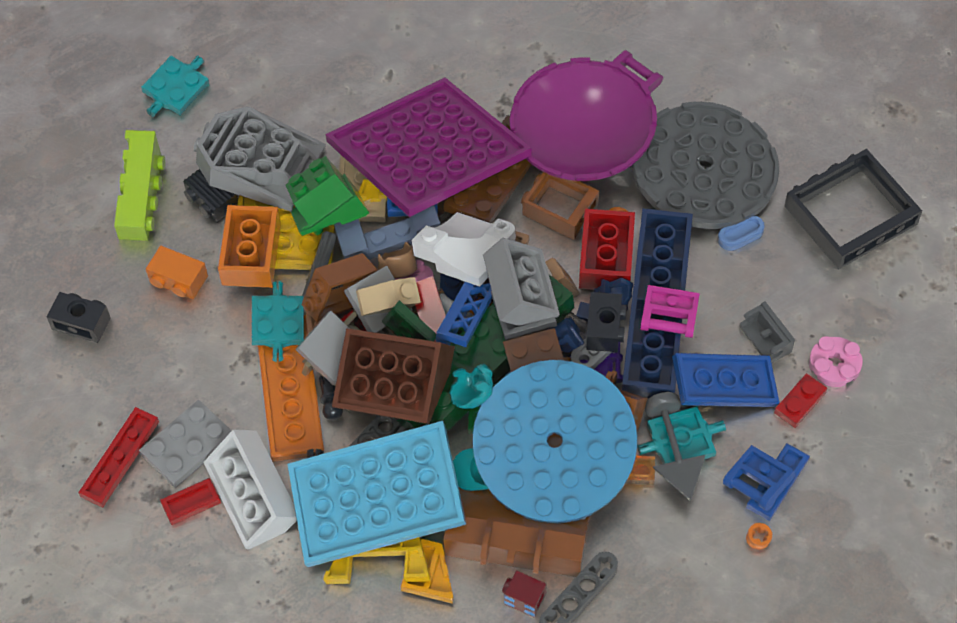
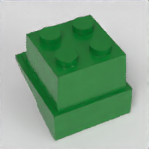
M327 156L314 160L308 169L301 174L293 175L288 183L285 184L295 205L291 214L302 236L312 232L318 236L325 227L338 222L343 225L369 214L356 187L346 174L342 175Z

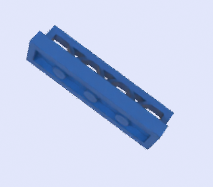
M464 282L437 330L436 342L447 345L454 343L467 347L492 300L490 283L482 284L479 287ZM482 293L484 299L474 301L476 296ZM469 310L474 312L475 316L464 319ZM461 327L466 332L464 337L456 334Z

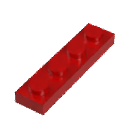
M137 407L134 408L78 492L81 498L102 508L105 506L139 454V449L145 445L159 423L157 416Z

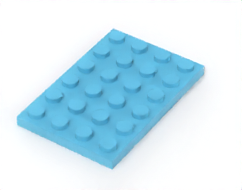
M443 421L287 464L304 564L307 567L466 525L448 436Z

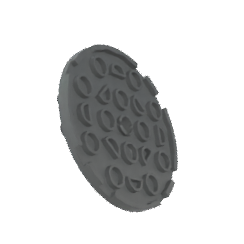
M685 102L679 107L666 108L657 113L654 138L643 156L632 165V171L642 195L655 209L693 214L692 227L720 229L741 223L754 215L756 216L765 208L772 198L778 182L779 160L775 147H772L767 139L768 135L756 122L752 123L744 118L740 111L712 102ZM707 161L711 164V167L704 169L699 162Z

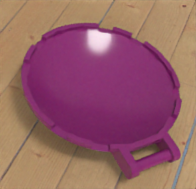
M624 50L612 62L608 60L604 62L592 61L590 57L570 58L569 62L558 65L556 62L530 76L516 93L510 112V129L532 148V155L526 158V160L549 175L574 181H591L613 176L632 166L649 148L657 125L656 105H654L651 93L662 83L663 76L658 72H652L638 62L627 50ZM625 66H629L631 69H633L634 71H636L638 74H640L641 76H643V77H644L645 79H647V80L644 81L643 79H641L639 76H637L635 73H633L632 71H630V70H629L628 68H626Z

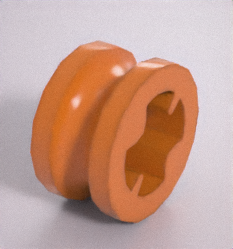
M764 523L753 524L746 534L748 545L757 550L766 548L772 539V531ZM755 531L759 534H765L763 542L759 538H753L756 533Z

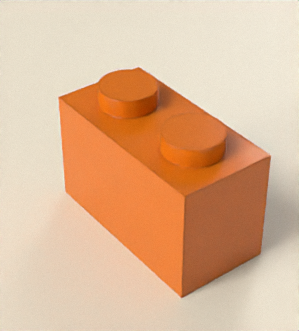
M161 245L146 267L149 282L157 288L164 287L173 291L177 296H186L191 299L195 298L208 277L205 262Z

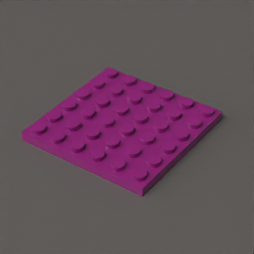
M446 77L326 134V142L409 217L532 155V148Z

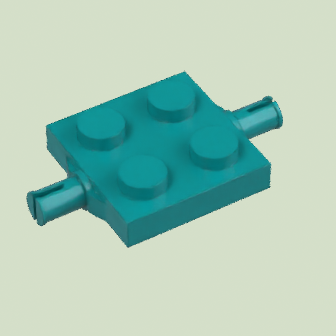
M197 55L190 64H186L170 56L142 86V92L154 101L146 110L149 115L154 117L161 108L172 110L176 114L181 115L209 84V78L197 71L204 63L203 58H199Z
M277 281L273 282V295L252 296V345H265L273 348L272 360L277 362V353H279V362L283 361V347L300 345L304 340V308L301 305L303 296L283 295V283L279 281L278 290Z
M698 406L669 414L682 460L705 455V459L716 456L712 434L726 431L723 420L708 424L702 418ZM663 417L648 420L647 427L652 436V441L637 445L639 455L655 451L660 457L662 464L675 462Z

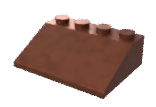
M346 328L332 407L429 424L449 377L455 347L440 342Z

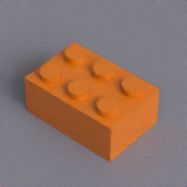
M227 205L218 266L222 286L273 288L281 227L278 207Z

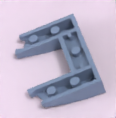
M434 205L410 218L367 233L363 232L359 219L343 225L340 222L334 224L344 258L363 253L369 260L378 257V254L382 256L385 252L390 253L402 249L405 242L412 245V239L426 225L433 228L441 225Z

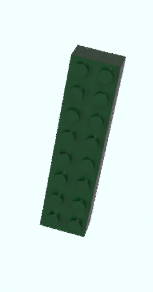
M549 274L560 314L555 318L557 324L574 309V297L571 291ZM494 303L486 309L467 347L454 343L450 344V346L455 347L450 374L429 424L443 421L446 432L471 409L459 408L451 401V386L457 381V377L453 376L454 371L463 368L471 373L476 366L485 364L492 371L493 387L510 371L503 342L506 340ZM465 330L460 334V336L464 337L466 333ZM394 418L407 431L429 425L427 423Z

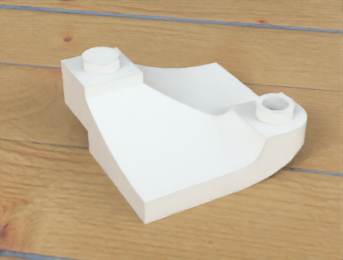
M457 212L438 227L433 228L426 225L412 239L414 256L435 263L437 272L480 287L488 278L483 254L502 238L515 241V226L511 222L499 218L492 224Z

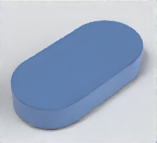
M754 215L736 225L721 228L718 234V244L725 250L734 251L759 239L764 232L765 225L763 220Z

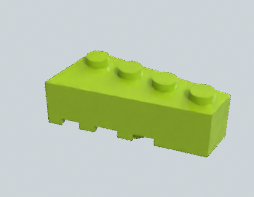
M126 130L125 140H127L129 148L128 150H123L122 160L124 161L125 174H120V192L123 196L118 195L114 226L119 240L148 241L150 231L154 230L153 211L158 209V196L156 195L157 190H161L162 187L160 172L165 169V156L161 155L155 131Z

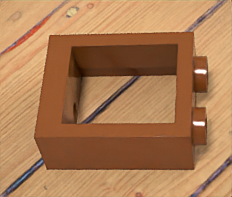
M545 172L539 173L534 180L532 189L526 191L521 199V204L523 205L522 215L575 240L584 225L585 209H596L598 206L599 190L580 181L557 178ZM549 187L580 201L568 220L537 205Z
M363 253L315 268L301 305L316 322L320 321L329 311L338 315L352 310L353 306L344 290L377 272L378 269ZM344 284L343 287L332 290L333 287Z

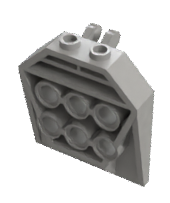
M247 106L215 114L212 121L206 123L202 137L197 138L194 151L196 152V163L210 186L291 212L294 204L285 184L288 183L293 175L301 174L309 168V165L314 160L319 159L325 150L326 144Z

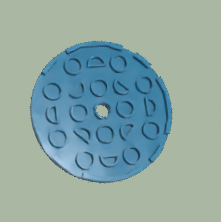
M547 360L531 363L516 369L502 378L492 388V395L481 404L473 430V452L481 478L492 495L506 508L523 517L546 523H565L580 520L592 515L606 504L608 505L623 489L624 484L628 480L633 469L637 451V431L634 417L626 399L618 388L594 369L564 360ZM553 433L560 435L563 439V443L557 448H552L547 444L548 437Z

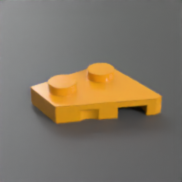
M421 539L431 580L426 582H406L403 578L401 591L453 604V592L442 543Z

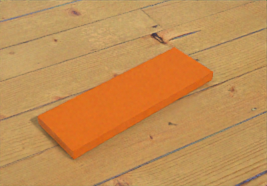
M304 315L305 339L308 335L306 315ZM258 345L272 462L307 457V450L314 449L315 456L316 449L324 451L314 370L312 369L307 376L302 374L304 357L295 350L299 345L283 347L284 359L279 362V353H277V362L272 360L273 348Z

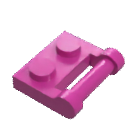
M648 285L640 330L648 331L649 329L685 334V337L693 338L700 293ZM651 314L688 320L687 324L652 319Z

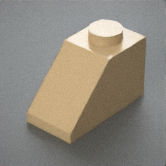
M415 277L391 280L356 291L361 316L387 313L399 300L408 308L421 302Z

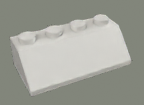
M232 430L203 463L245 549H251L284 534L297 521L294 503L257 430Z

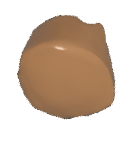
M405 242L401 250L390 253L385 252L382 257L378 254L377 269L380 270L387 266L395 279L415 273L417 262L413 247L408 242Z

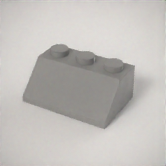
M502 238L483 254L500 321L522 326L551 317L556 318L560 315L542 249Z

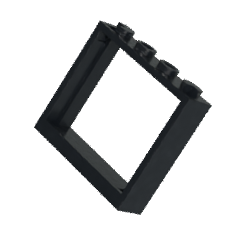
M867 148L856 155L851 154L847 160L839 164L831 165L827 171L819 175H813L800 186L795 185L791 191L787 192L784 205L838 270L918 225L922 214V209ZM862 171L899 214L840 247L803 203Z

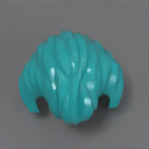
M478 365L471 373L463 368L453 372V376L457 377V381L451 386L450 395L453 404L459 408L467 409L481 406L492 395V371L487 365Z

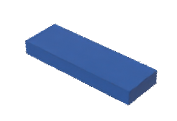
M786 443L776 460L793 469L796 476L776 498L770 510L762 509L759 507V503L751 498L746 508L770 521L809 461L810 456ZM760 484L757 490L765 493L768 488Z

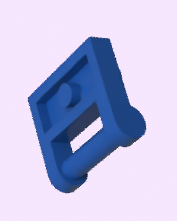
M751 445L725 475L723 484L730 489H737L758 502L759 507L768 511L773 507L776 498L796 475L793 469ZM745 474L768 488V490L762 493L739 479V477Z

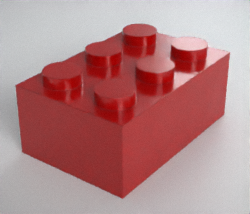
M585 209L579 289L594 290L601 286L602 279L609 282L619 278L631 281L635 212Z

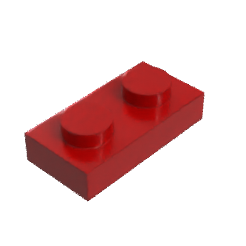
M806 373L775 408L774 414L796 428L826 394L828 388Z

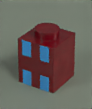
M516 570L513 578L508 577L502 589L504 605L535 618L546 596L547 583Z

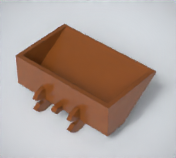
M459 487L466 525L445 530L443 539L445 556L479 561L482 565L492 563L529 569L537 574L541 571L577 577L581 572L590 516L586 517L585 520L580 519L565 523L535 521L506 508L492 495L489 489L469 491Z

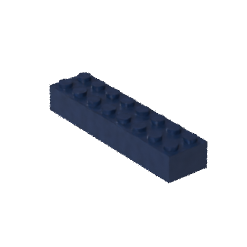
M643 208L622 390L646 397L648 400L659 393H675L676 375L672 357L675 353H679L681 334L649 329L648 331L640 330L648 285L685 291L693 214ZM651 314L652 319L682 323V318Z

